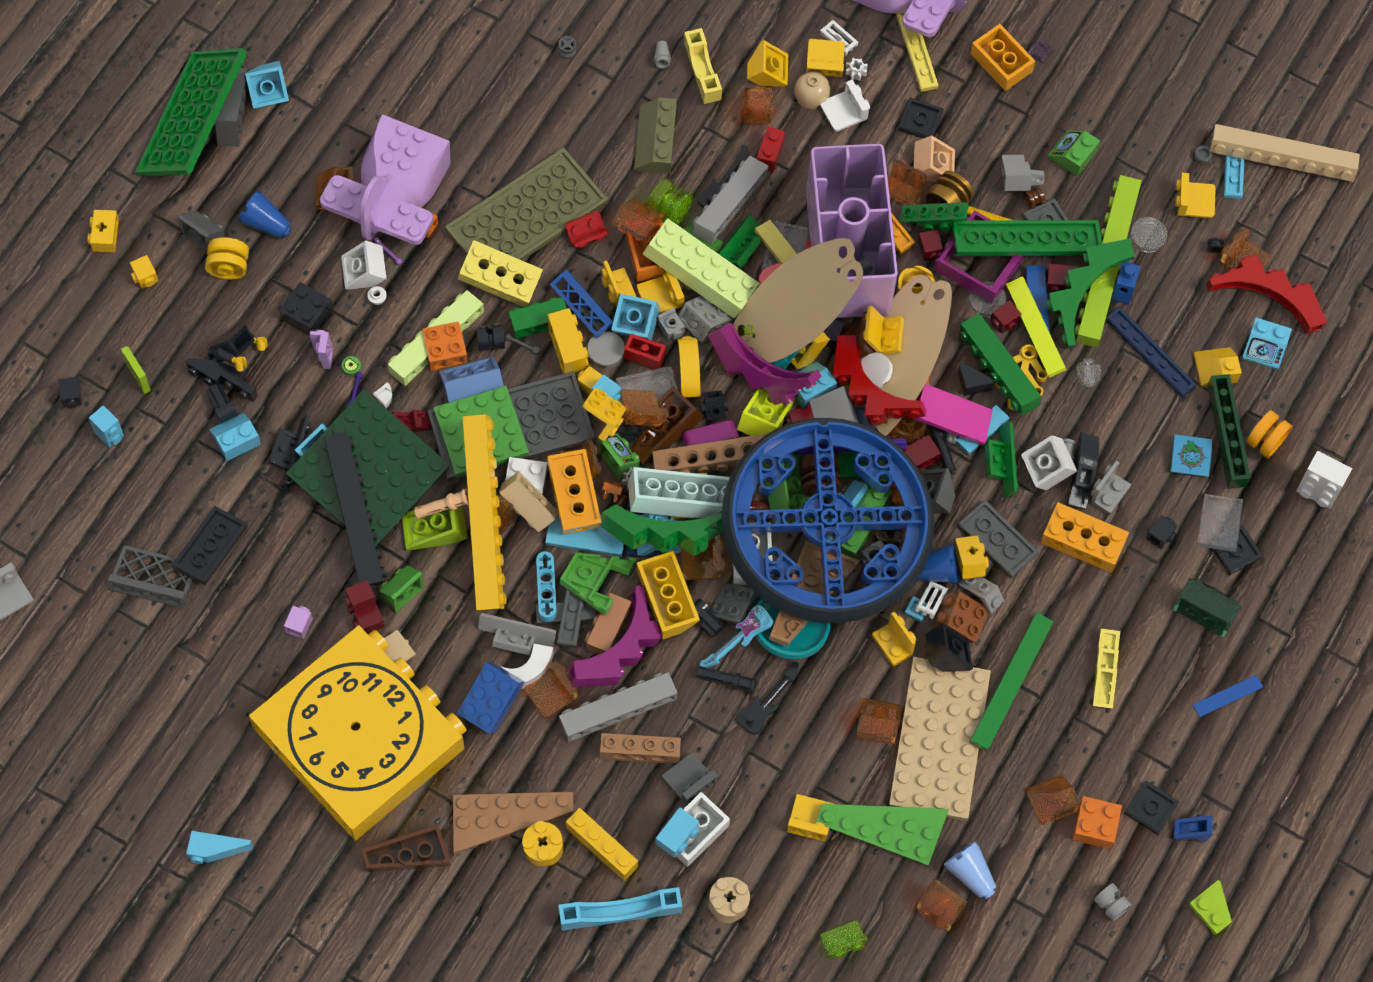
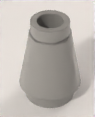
M658 41L656 43L653 61L658 68H667L671 63V56L665 41Z

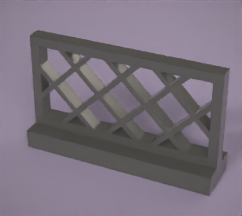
M124 545L114 571L108 578V584L111 591L184 608L193 579L187 575L183 576L181 572L174 568L166 571L163 570L161 565L166 562L173 563L176 559L174 557ZM128 552L135 554L137 558L127 562L125 556ZM152 558L155 563L145 566L142 560ZM140 562L143 568L133 572L130 566ZM158 567L161 573L152 577L149 570ZM125 568L130 572L125 577L118 575L119 571ZM177 571L180 578L170 582L167 575ZM146 572L149 578L145 581H139L136 576ZM162 577L167 581V584L162 586L155 583L156 580ZM183 581L185 585L184 591L175 590L173 586Z

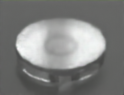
M1144 217L1137 220L1132 226L1130 233L1131 242L1139 250L1148 253L1160 250L1165 245L1168 236L1165 225L1160 220L1152 217Z
M983 281V283L988 285L989 287H991L994 284V282L991 281ZM1002 289L993 303L988 302L971 291L969 294L970 306L976 314H980L982 317H991L993 311L1006 303L1004 289Z

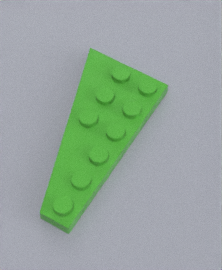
M822 804L816 822L824 824L829 829L928 866L949 809Z

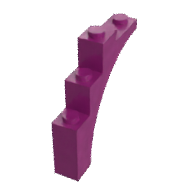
M732 323L720 326L708 334L728 375L734 372L736 374L743 373L751 390L758 387L760 390L766 388L775 405L780 403L786 405L794 400L792 397L797 395L803 387L809 389L817 384L816 381L822 377L819 370L793 372L770 364L748 347Z
M635 586L630 594L632 602L631 617L623 638L612 648L600 655L589 659L573 661L569 668L572 687L617 685L623 677L622 666H636L643 656L642 647H655L662 637L660 628H658L657 621H650L651 613L647 610L648 598L647 594L644 593L643 586Z

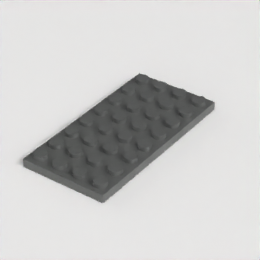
M574 371L508 389L529 451L528 456L519 459H530L595 441L587 411L583 408L584 401ZM434 409L428 410L440 456L450 465L445 471L447 480L467 476V474L455 476ZM508 462L498 464L497 467L508 465Z

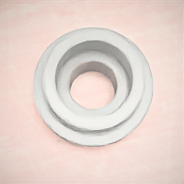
M376 286L368 291V300L371 303L380 305L386 300V291L382 287ZM375 293H380L379 296H374Z

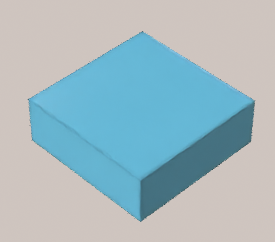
M913 596L904 614L921 623L925 615L922 614V611H919V613L915 611L920 599Z

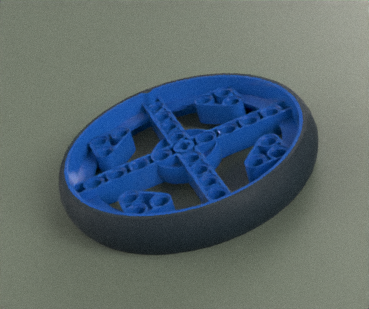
M812 418L789 423L773 430L757 441L743 455L734 468L725 489L722 502V530L725 545L735 569L744 582L761 599L774 608L802 620L818 623H846L864 619L883 611L904 596L921 575L931 552L934 537V511L929 490L919 469L911 458L891 439L857 422L837 418ZM818 444L826 445L827 449H821ZM813 447L816 494L810 497L801 509L750 510L752 497L757 485L761 494L766 496L773 494L793 472L795 459L789 454L797 450ZM833 447H840L859 453L853 462V471L880 493L888 491L893 482L904 506L854 508L845 496L836 493ZM858 461H864L867 466H860ZM877 461H883L886 465L880 466ZM820 462H826L828 467H822ZM767 463L771 466V468L766 469L762 466V464ZM787 463L790 465V468H784L781 464ZM879 479L886 480L887 484H881ZM826 480L830 483V485L825 486L821 483V481ZM763 482H770L772 487H766ZM822 499H829L831 504H825ZM901 515L908 516L910 520H903ZM868 516L870 517L871 521L866 522L863 520L862 517ZM882 516H888L890 521L883 520ZM810 517L813 523H807L804 518ZM843 517H850L852 522H846ZM771 518L775 523L769 524L765 519ZM785 518L793 519L794 523H787ZM753 519L755 524H748L746 520ZM906 529L905 540L900 554L895 545H885L865 566L861 574L862 582L869 586L844 594L840 545L846 543L853 536L855 530ZM803 532L804 536L812 544L820 547L823 594L809 592L797 587L803 578V570L777 547L767 549L764 558H762L755 545L752 533ZM825 536H832L834 541H828ZM890 552L894 558H887L885 553ZM827 554H833L836 559H828ZM768 556H775L777 561L769 560ZM886 571H892L895 577H889ZM867 572H873L876 577H869ZM828 573H835L837 575V578H830L828 576ZM776 574L779 579L772 580L769 575ZM789 574H796L798 576V579H791L789 577ZM829 592H837L838 597H832Z

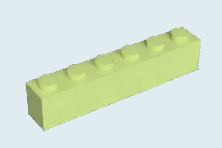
M466 290L455 298L452 305L446 306L437 319H432L428 327L458 321L463 332L484 312L483 303ZM423 331L418 332L415 339L411 343H407L402 348V352L397 356H393L388 362L389 373L404 386L429 364Z

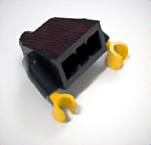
M245 324L220 336L208 348L207 352L210 358H216L218 362L227 361L231 364L235 363L236 370L243 371V367L247 368V361L245 357L238 356L253 343H256L257 350L264 351L267 348V339L265 337L255 338V335L250 333Z

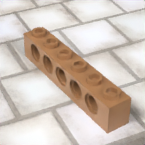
M766 434L653 451L654 469L685 473H709L716 470L727 471L729 468H735L743 455ZM735 453L732 458H727L728 454ZM716 456L714 460L708 461L709 457ZM692 459H697V461H696L695 463H693V464H690V463H689L690 460H692ZM673 462H678L676 466H670Z

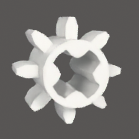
M852 58L851 63H846L847 69L845 74L849 75L851 80L860 81L862 76H867V64L863 63L862 58Z

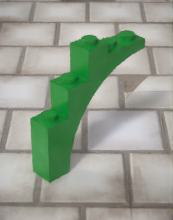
M1131 238L1086 247V253H1083L1084 263L1089 266L1068 270L1065 282L1066 286L1070 287V289L1049 293V298L1046 299L1048 310L1052 309L1053 314H1061L1057 315L1059 326L1064 328V333L1061 336L1063 345L1067 344L1068 349L1075 348L1076 346L1074 334L1075 317L1086 291L1097 278L1109 269L1121 263L1134 260Z
M617 504L602 512L601 527L632 550L649 542L662 553L679 545L695 556L708 548V540L723 532L722 511L701 519L688 521L655 520L629 512Z

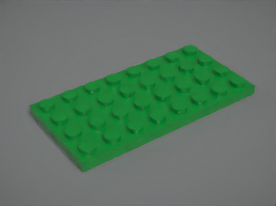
M243 48L196 51L191 53L135 171L137 175L165 176L191 174L211 129L216 123L218 114L223 108L225 99L230 93L232 84L237 78L239 69L244 63L247 52Z

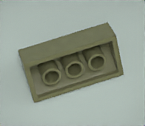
M658 97L640 105L634 171L671 174L677 99Z

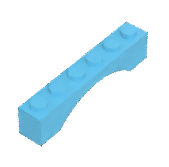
M679 887L658 890L624 900L574 902L559 905L562 931L682 913Z

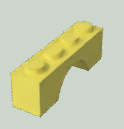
M702 28L684 32V45L703 103L720 101L722 98V88L718 75L712 69L707 42Z

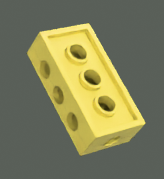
M473 240L457 279L519 306L527 307L543 269ZM483 264L487 269H481L479 265ZM496 272L503 273L504 277H499ZM513 279L520 280L521 284H516Z

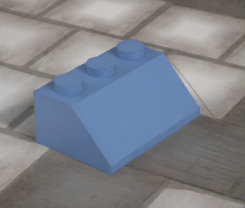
M494 357L439 370L449 403L504 386L500 368Z

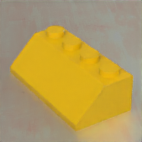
M674 551L637 562V574L644 592L647 594L654 619L661 630L662 640L679 635L700 621Z

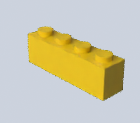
M581 808L566 821V829L623 881L638 868V860Z

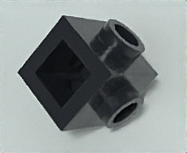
M722 390L703 392L704 403H700L701 413L705 414L706 419L715 422L726 418L725 411H728V402L724 400Z

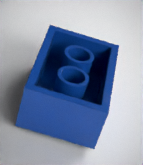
M486 662L457 714L489 734L496 733L525 682L494 662Z

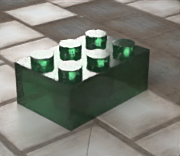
M1189 578L1173 610L1225 638L1242 605L1233 598L1223 596L1217 589H1210L1200 580Z

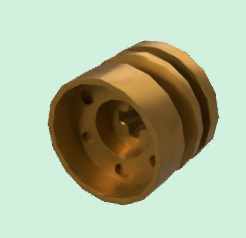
M945 171L938 178L936 184L926 192L925 200L927 204L968 203L974 197V190L969 182L958 173Z

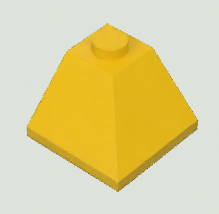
M765 40L761 41L747 64V79L759 86H788V54Z
M1231 347L1196 351L1193 353L1201 387H1206L1210 377L1215 375L1230 374L1231 383H1238L1242 372L1238 356Z

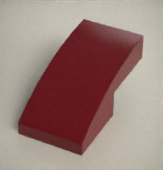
M428 411L392 412L412 432L432 430Z

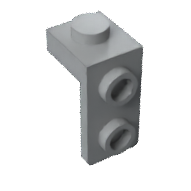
M982 577L963 579L959 583L962 589L981 598L984 607L991 614L1004 602L998 586Z

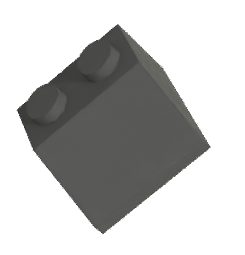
M193 210L178 217L183 235L205 251H207L208 243L212 239L225 238L223 227L218 223L214 224L204 213L200 214Z

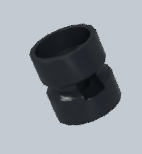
M493 325L492 328L477 326L479 351L490 350L491 347L495 350L505 349L503 325Z

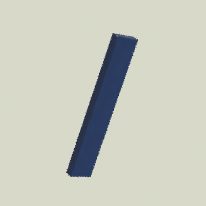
M1120 306L1106 317L1105 320L1181 398L1196 388L1197 384Z

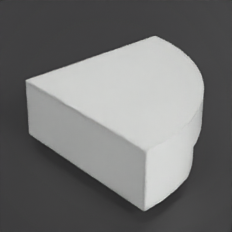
M388 382L373 393L376 400L385 408L392 401V390Z

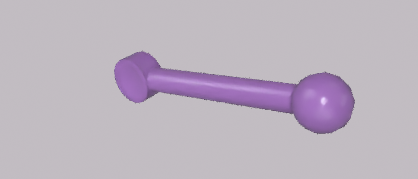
M377 237L373 239L375 244L383 246V250L395 260L397 265L402 264V259L397 258Z

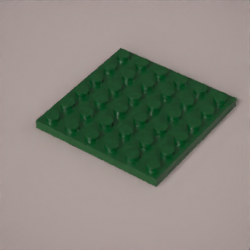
M363 390L287 471L286 475L345 526L324 437L347 432L348 437L352 436L354 448H351L352 454L357 455L359 466L356 467L357 474L361 473L363 485H360L361 491L366 492L368 503L365 504L366 511L370 510L373 522H369L371 530L375 529L377 540L374 541V545L376 548L450 465L367 391Z

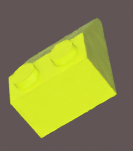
M758 388L744 409L737 430L754 436L767 435L773 430L782 427L785 417L788 416L796 397H792L794 400L786 405H783V403L775 405L767 389L760 390Z

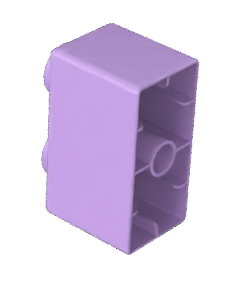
M881 144L814 147L811 150L806 186L811 247L834 239H850L855 249V260L857 261L864 256L874 268L867 276L863 274L854 295L836 318L864 317L868 306H873L882 316L888 315L891 310L898 271L884 146ZM841 246L839 248V256L845 258L847 248ZM853 269L849 270L847 274L850 282L856 278V272Z

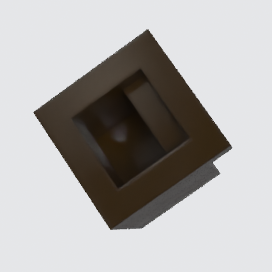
M901 529L876 530L873 534L872 542L875 543L881 540L884 545L893 544L899 547L904 537L901 536Z

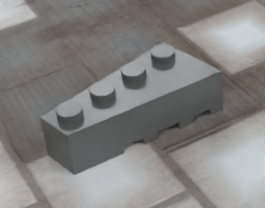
M248 68L239 69L237 78L234 80L230 93L227 95L223 108L220 110L214 124L218 145L240 146L239 133L242 132V116H244L245 101L248 91L245 73L248 72Z

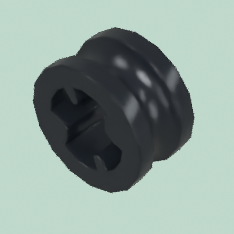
M1222 238L1208 239V252L1220 253L1224 251V240Z

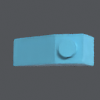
M191 831L186 854L193 863H209L253 849V844L251 840Z

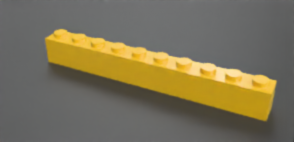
M486 414L464 416L463 429L476 610L504 609L506 604V594L503 593L505 576L501 568L504 564L503 555L500 554V546H502V537L499 535L501 519L497 513V508L499 507V498L496 496L498 480L494 469L497 467L496 458L493 457L495 440L492 438L491 431L494 429L493 419Z

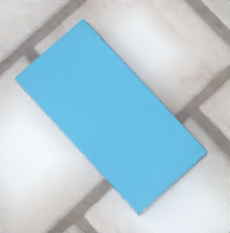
M558 512L556 520L549 524L545 542L549 546L622 557L624 547L623 542L602 527L562 535Z

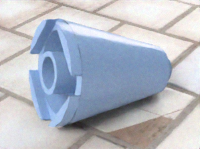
M976 841L944 863L946 869L979 898L984 896L987 899L995 893V882Z

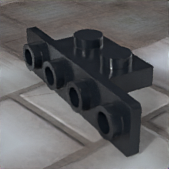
M308 415L300 420L297 433L281 427L277 431L267 464L285 470L280 485L283 489L293 482L286 473L300 459L295 449L304 441V435L309 431L311 423H309L310 416Z

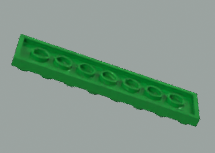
M983 220L952 222L956 256L1083 255V253H1086V247L1102 244L1098 220Z

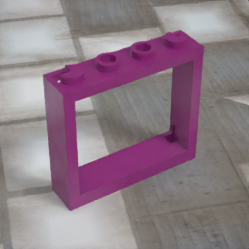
M974 210L970 217H966L965 221L991 219ZM953 239L946 243L943 254H938L935 260L937 263L935 271L988 302L993 303L1026 256H1013L994 284L989 287L948 263L955 253Z

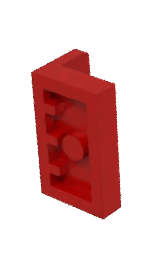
M598 210L563 223L570 244L577 248H582L593 240H602L605 238V235L609 234L608 230L604 227Z

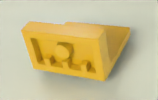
M809 39L806 73L818 72L823 76L842 77L845 42Z
M604 261L603 269H601L603 275L601 277L604 288H608L610 303H614L617 309L620 294L636 297V294L625 268L611 271L608 262Z
M664 270L662 277L637 284V290L641 298L656 301L660 305L659 314L673 307L676 310L684 306V295L676 277Z
M868 306L867 313L865 314L866 328L863 332L865 341L875 351L883 355L901 353L904 318L902 316L884 318L873 306Z
M892 612L889 623L872 633V637L894 667L913 656L916 638L911 631L908 632L903 618Z
M797 794L787 832L826 842L829 828L825 827L822 823L816 822L822 804L834 803Z

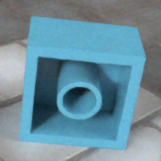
M620 294L611 330L617 335L629 337L630 334H634L652 341L660 305L656 301Z

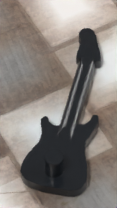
M747 145L741 146V151L736 156V161L720 183H716L715 178L712 179L709 188L698 195L697 203L704 208L706 205L709 206L711 204L713 196L720 193L722 185L728 183L731 174L734 171L737 172L743 160L746 161Z
M792 662L791 668L785 673V677L763 702L759 701L758 695L750 706L742 709L737 714V722L749 733L758 734L764 725L765 719L779 708L778 704L775 706H770V704L791 681H795L799 668L798 662Z

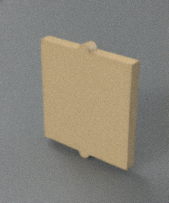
M398 630L384 638L389 645V648L384 653L393 662L399 657L407 662L416 656V653L409 645V641L405 640Z

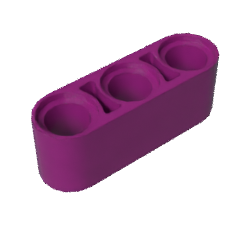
M729 420L688 430L682 434L684 445L689 446L739 438L735 422Z

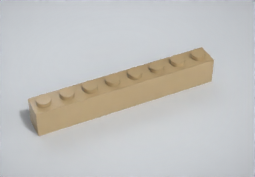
M1215 124L1210 144V152L1229 155L1231 157L1354 182L1359 166L1360 154L1218 124Z

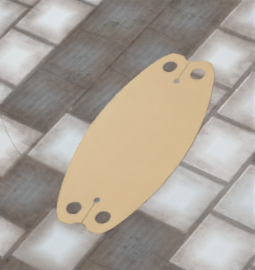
M839 238L830 240L796 254L772 272L751 295L738 314L733 326L736 331L739 325L745 326L746 332L741 338L758 356L771 363L795 353L819 336L844 309L857 290L863 276L862 266L855 260V249L850 239ZM841 246L847 248L845 258L839 256V248ZM851 269L856 272V278L852 282L847 277L848 271Z
M917 275L907 282L893 298L890 313L883 315V317L902 316L904 318L901 353L885 355L893 365V372L890 380L883 384V387L880 388L881 390L895 397L907 400H916L934 368L945 338L952 300V290L949 282L940 280L932 283L929 277ZM916 283H921L923 290L918 294L913 293L912 287ZM938 289L944 290L945 293L944 297L940 300H936L933 296L934 292ZM865 340L860 347L861 360L867 355L877 352ZM850 384L845 387L848 392L850 389ZM866 404L862 406L854 405V408L866 409ZM888 417V424H881L875 426V428L878 429V432L887 436L903 417L898 419Z

